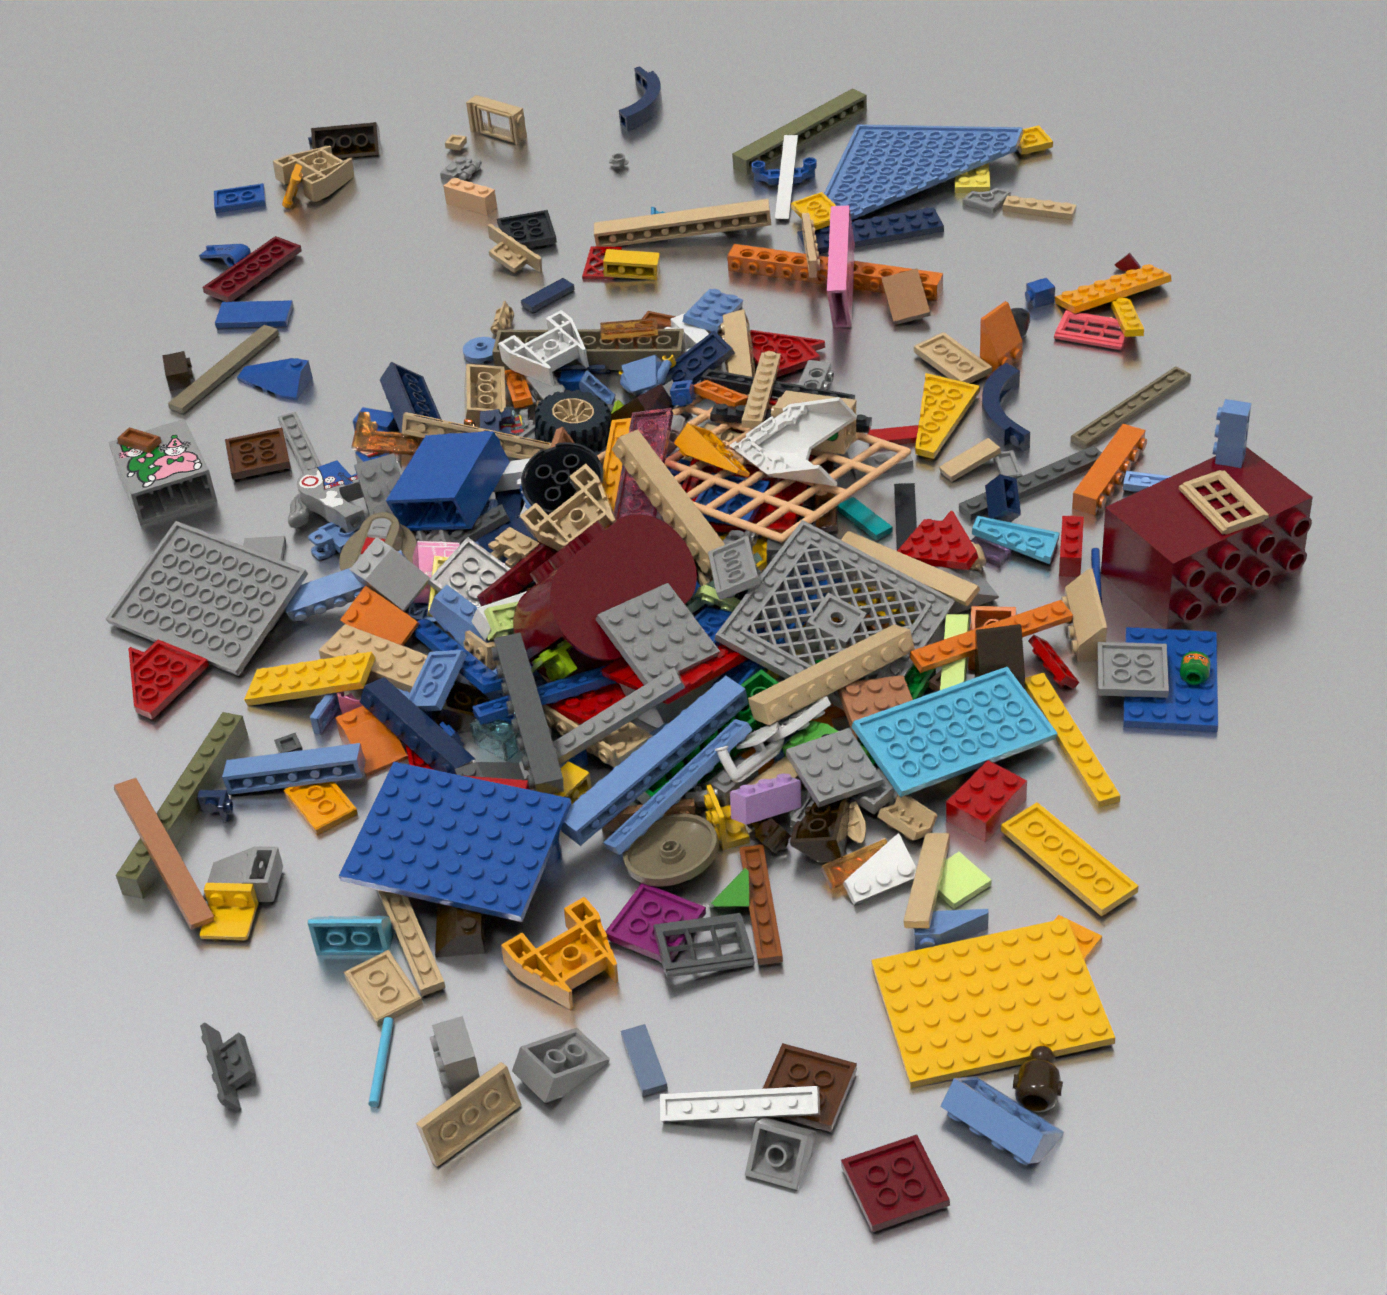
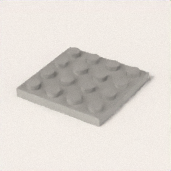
M669 583L606 610L596 617L598 624L644 685L673 667L681 674L700 663L716 657L720 652Z

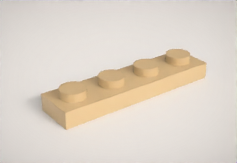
M1007 196L1003 203V211L1072 220L1076 213L1077 205L1068 202L1060 203L1051 200L1044 201L1035 198Z

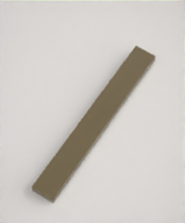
M263 325L168 403L169 409L184 414L279 335L278 329Z
M1175 366L1071 435L1070 441L1083 449L1091 447L1121 427L1122 424L1127 423L1191 380V374Z

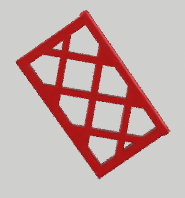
M591 246L582 279L613 280L614 277L604 276V269L599 271L596 268L603 266L604 260H601L600 257L605 255L606 249L622 250V247ZM594 251H600V253L596 255L593 254ZM594 260L598 262L594 265H590V263Z

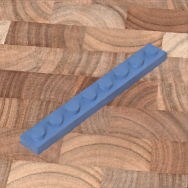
M737 719L731 722L603 842L606 848L619 855L627 851L638 837L644 835L655 821L661 819L672 805L677 804L688 790L694 788L705 774L713 770L714 766L720 761L718 753L715 751L716 748L728 746L727 750L730 754V751L738 743L746 739V735L752 731L749 723Z

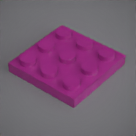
M641 883L605 931L607 940L662 962L654 935V924L703 918L706 915V907ZM685 934L666 937L668 947L684 945L687 941ZM679 951L670 952L672 961Z

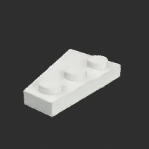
M899 833L844 881L843 885L853 905L914 881L917 868Z

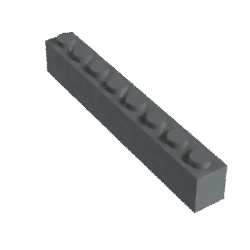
M521 633L494 638V647L491 648L493 661H498V665H496L498 679L502 678L504 682L501 683L503 696H508L509 701H506L508 714H513L514 719L511 720L514 733L518 732L519 735L516 741L519 752L523 751L524 753L522 757L524 770H529L530 775H527L529 787L534 789V791L547 794L564 792L563 776Z

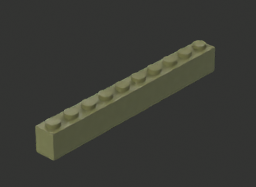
M852 88L732 153L733 169L749 175L753 173L751 164L754 161H763L767 165L782 157L784 135H798L796 147L798 148L867 110V95Z
M222 712L156 814L175 848L201 809L198 800L199 790L214 789L223 775L226 761L234 758L248 736L242 715ZM141 838L115 876L123 895L144 899L160 873Z

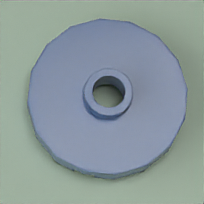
M477 337L469 340L463 346L465 359L474 364H482L487 360L489 362L493 361L492 351L495 339L491 337Z

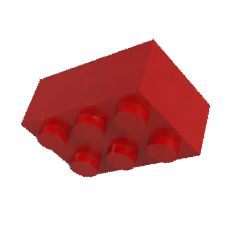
M987 760L946 801V822L986 842L1001 827V824L1006 822L1027 800V780Z

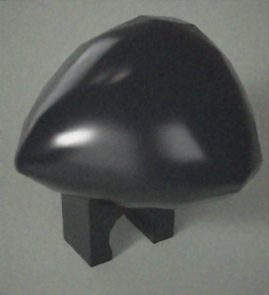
M1012 308L1013 317L1021 339H1023L1030 325V314L1023 308Z

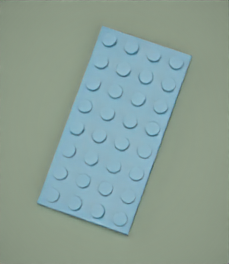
M1008 667L855 720L852 724V729L900 797L980 768L987 760L996 762L1056 739L1058 734Z

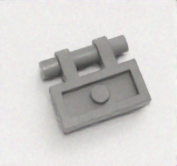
M457 156L440 172L441 179L449 181L452 178H458L463 181L469 180L472 177V173H476L480 169L482 162L480 160L472 162V159Z

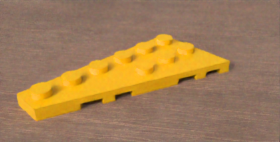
M925 373L915 447L916 455L932 459L936 457L979 394L980 386Z

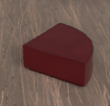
M1128 253L1114 264L1119 270L1125 272L1141 268L1131 253Z

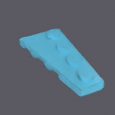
M977 516L972 527V535L1048 564L1051 563L1060 535L1059 532Z

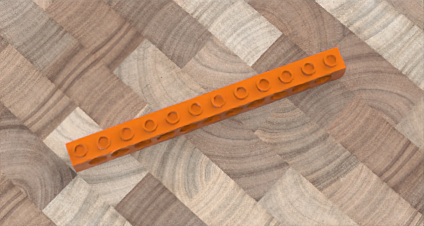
M734 244L727 255L728 271L827 285L828 257L819 256L820 270H817V277L809 278L806 254ZM854 261L853 289L885 293L882 277L912 269ZM918 270L926 299L937 301L943 290V273Z

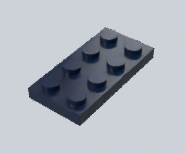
M712 331L676 359V365L669 369L663 385L671 380L673 382L693 380V385L701 380V376L708 369L714 370L724 361L728 360L735 352L726 341L715 331Z

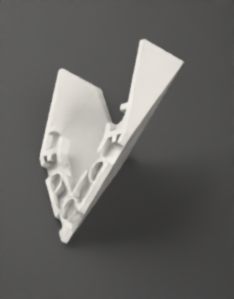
M840 397L789 404L783 408V413L775 418L771 416L746 433V437L739 443L735 441L729 445L770 477L837 486V482L820 465H813L808 459L811 449L856 420L857 415Z

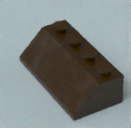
M377 122L311 128L312 149L331 146L332 155L339 159L380 155V131Z
M437 903L435 957L485 954L486 914Z

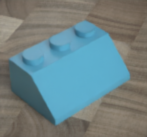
M328 916L308 919L307 924L316 955H379L387 950L390 951L393 937L390 916Z

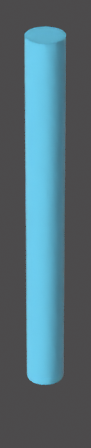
M385 1017L383 1020L368 1105L371 1107L379 1106L394 1022L391 1017Z

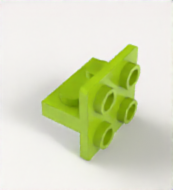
M564 640L553 650H546L537 659L532 661V673L545 667L546 674L550 680L557 681L567 678L577 669L567 653L573 647Z

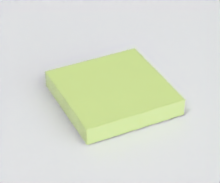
M957 852L945 861L937 895L955 909L990 887L992 880L963 854Z

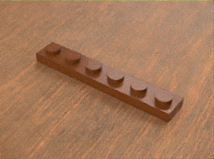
M763 844L739 847L742 870L746 868L749 871L748 907L758 965L783 962Z

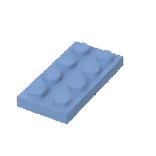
M709 289L683 315L682 322L718 333L721 330V323H723V315L738 311L743 305V299L738 298L736 295L721 293L718 289Z

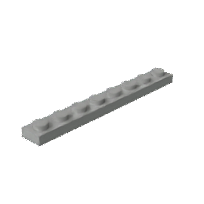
M675 667L553 741L559 765L684 689L685 685ZM521 761L519 765L524 779L527 780V775H530L529 770H524Z

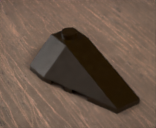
M851 796L819 808L815 802L811 807L808 806L804 811V818L801 821H797L793 827L790 845L820 863L843 861L847 845Z

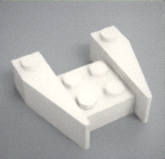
M562 310L546 318L548 332L524 344L513 335L498 343L502 362L511 370L550 386L555 385L552 372L575 359L586 368L589 367L586 349L572 318Z

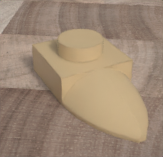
M855 801L850 803L847 836L855 842L862 844L866 834V822Z

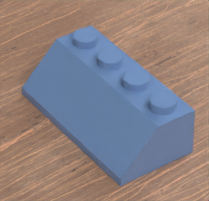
M978 1077L954 1078L940 1106L948 1111L947 1115L950 1118L970 1125V1131L979 1136H987L992 1140L991 1144L1001 1150L1007 1149L1014 1154L1013 1158L1025 1165L1040 1162L1064 1134L1056 1126L1032 1111L1023 1108L1019 1103Z

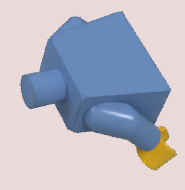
M652 355L621 365L624 373L622 371L619 372L621 376L620 385L628 393L634 394L636 397L661 383L663 385L669 369L676 365L674 355H671L668 359L666 356H663V362L656 355Z

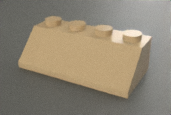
M466 364L464 380L465 425L480 428V411L499 409L502 413L506 410L504 367Z
M1087 569L1065 587V596H1061V600L1073 614L1072 620L1066 622V624H1069L1068 637L1073 639L1071 641L1072 654H1076L1078 663L1098 661V642H1106L1107 625L1093 569Z

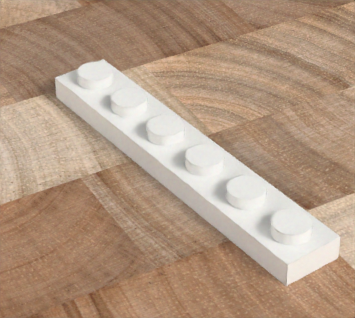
M818 1086L660 1094V1121L663 1123L820 1115Z

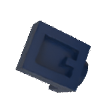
M199 790L198 800L202 812H219L222 822H227L229 813L233 812V801L229 799L227 790Z

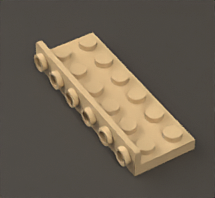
M542 705L547 725L557 730L560 735L563 736L581 725L569 720L549 706ZM629 722L586 748L588 753L600 758L602 762L608 763L615 768L653 736L632 722Z

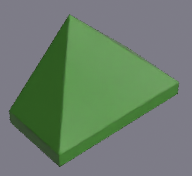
M744 868L709 906L711 908L749 906V871Z

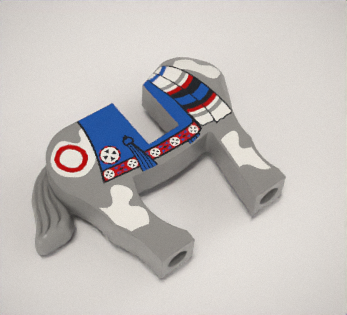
M377 443L368 445L355 452L357 464L394 453L400 475L404 472L401 466V449L397 446ZM336 460L308 470L298 478L297 487L299 494L293 498L290 504L289 527L297 528L305 525L308 522L310 510L320 514L327 521L339 525L347 533L360 529L365 521L364 510L361 506L349 503L363 497L357 474L350 475Z

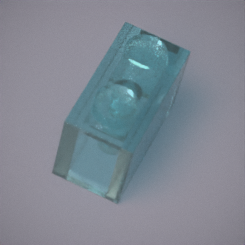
M477 718L470 724L473 743L506 762L519 752L516 741L519 735L518 732H513L512 725L501 719H497L489 724L484 723L480 725Z

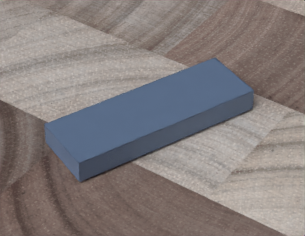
M643 1024L622 1030L621 1037L642 1096L668 1089L646 1025Z

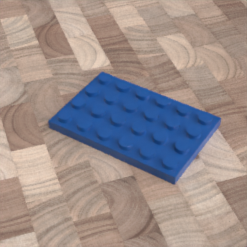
M1126 627L1125 643L1167 644L1169 694L1168 698L1124 696L1123 727L1218 732L1217 632ZM1191 651H1199L1206 654L1211 662L1208 679L1198 685H1191L1180 677L1181 659L1186 653Z

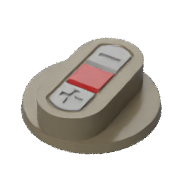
M388 512L375 513L369 516L362 523L360 529L345 543L339 559L340 570L351 568L376 537L393 547L396 551L401 550L407 560L413 564V553L418 540L407 527L399 523L393 514Z

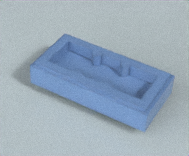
M337 693L326 694L321 702L316 705L314 712L310 716L314 733L321 735L340 708Z

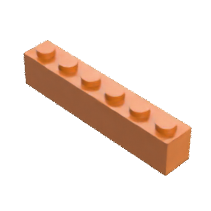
M1122 424L1073 492L1072 509L1096 515L1100 508H1104L1107 498L1111 497L1115 487L1121 484L1126 471H1129L1131 464L1137 461L1141 450H1145L1147 445V439H1145L1146 430Z

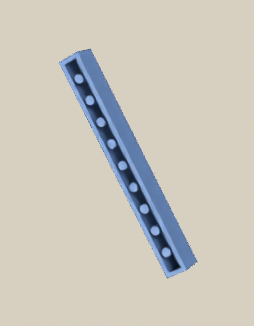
M727 676L715 683L705 694L698 697L692 705L683 710L670 723L666 724L656 735L649 738L638 750L631 753L626 760L616 766L603 779L599 780L589 791L581 795L570 806L561 832L578 845L584 844L747 706L746 689Z

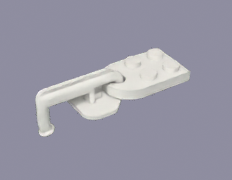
M823 697L771 725H766L748 734L744 741L736 745V748L741 749L753 746L756 752L737 767L728 753V746L716 748L715 751L718 753L719 759L730 779L735 783L742 782L779 754L784 743V737L796 730L800 731L810 725L809 721L811 719H816L825 713L824 709L831 705L828 697ZM765 741L771 742L767 746H764L763 742Z

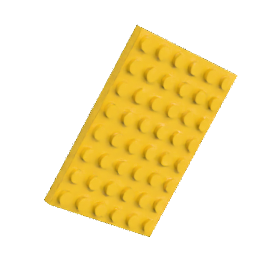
M1067 918L871 960L872 969L910 1088L1020 1065L1030 1060V1053L1037 1046L1049 1047L1056 1057L1115 1044L1114 1032Z

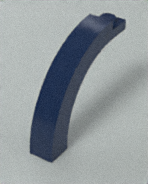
M640 66L634 68L635 81L646 92L637 102L619 110L620 125L627 131L633 130L652 119L662 104L659 77L654 71L647 72Z
M1004 363L989 376L982 392V418L987 430L998 442L1004 446L1012 443L1014 446L1026 451L1030 448V431L1011 420L1001 408L1004 398L1020 385V370L1008 363Z

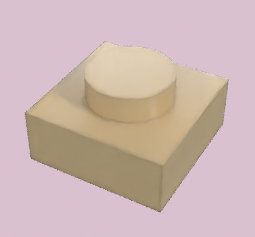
M451 134L445 141V148L454 151L461 150L467 143V137Z

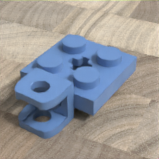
M332 522L319 527L317 531L308 536L309 541L315 545L311 548V554L318 560H322L336 554L335 549L341 553L345 543L359 529L347 533L339 525Z

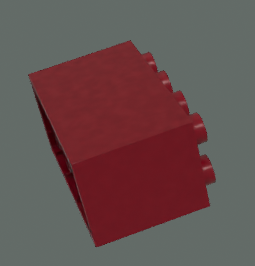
M1246 447V454L1241 468L1215 464V456L1105 507L1101 574L1165 629H1170L1183 622H1194L1203 612L1215 606H1226L1236 596L1252 588L1261 589L1271 579L1285 572L1294 573L1304 565L1307 559L1305 547L1307 534L1312 525L1310 513L1313 497L1248 447ZM1225 470L1269 514V517L1261 523L1229 534H1222L1179 490V486L1183 485L1184 482ZM1219 482L1210 484L1217 492L1225 489ZM1204 486L1196 489L1203 497L1211 494ZM1231 494L1223 496L1230 505L1238 502ZM1217 499L1209 501L1215 510L1224 507ZM1244 507L1236 509L1243 518L1251 515ZM1230 512L1221 515L1228 523L1237 520Z

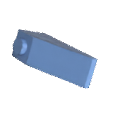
M988 909L933 911L930 928H913L915 950L961 941L987 930Z

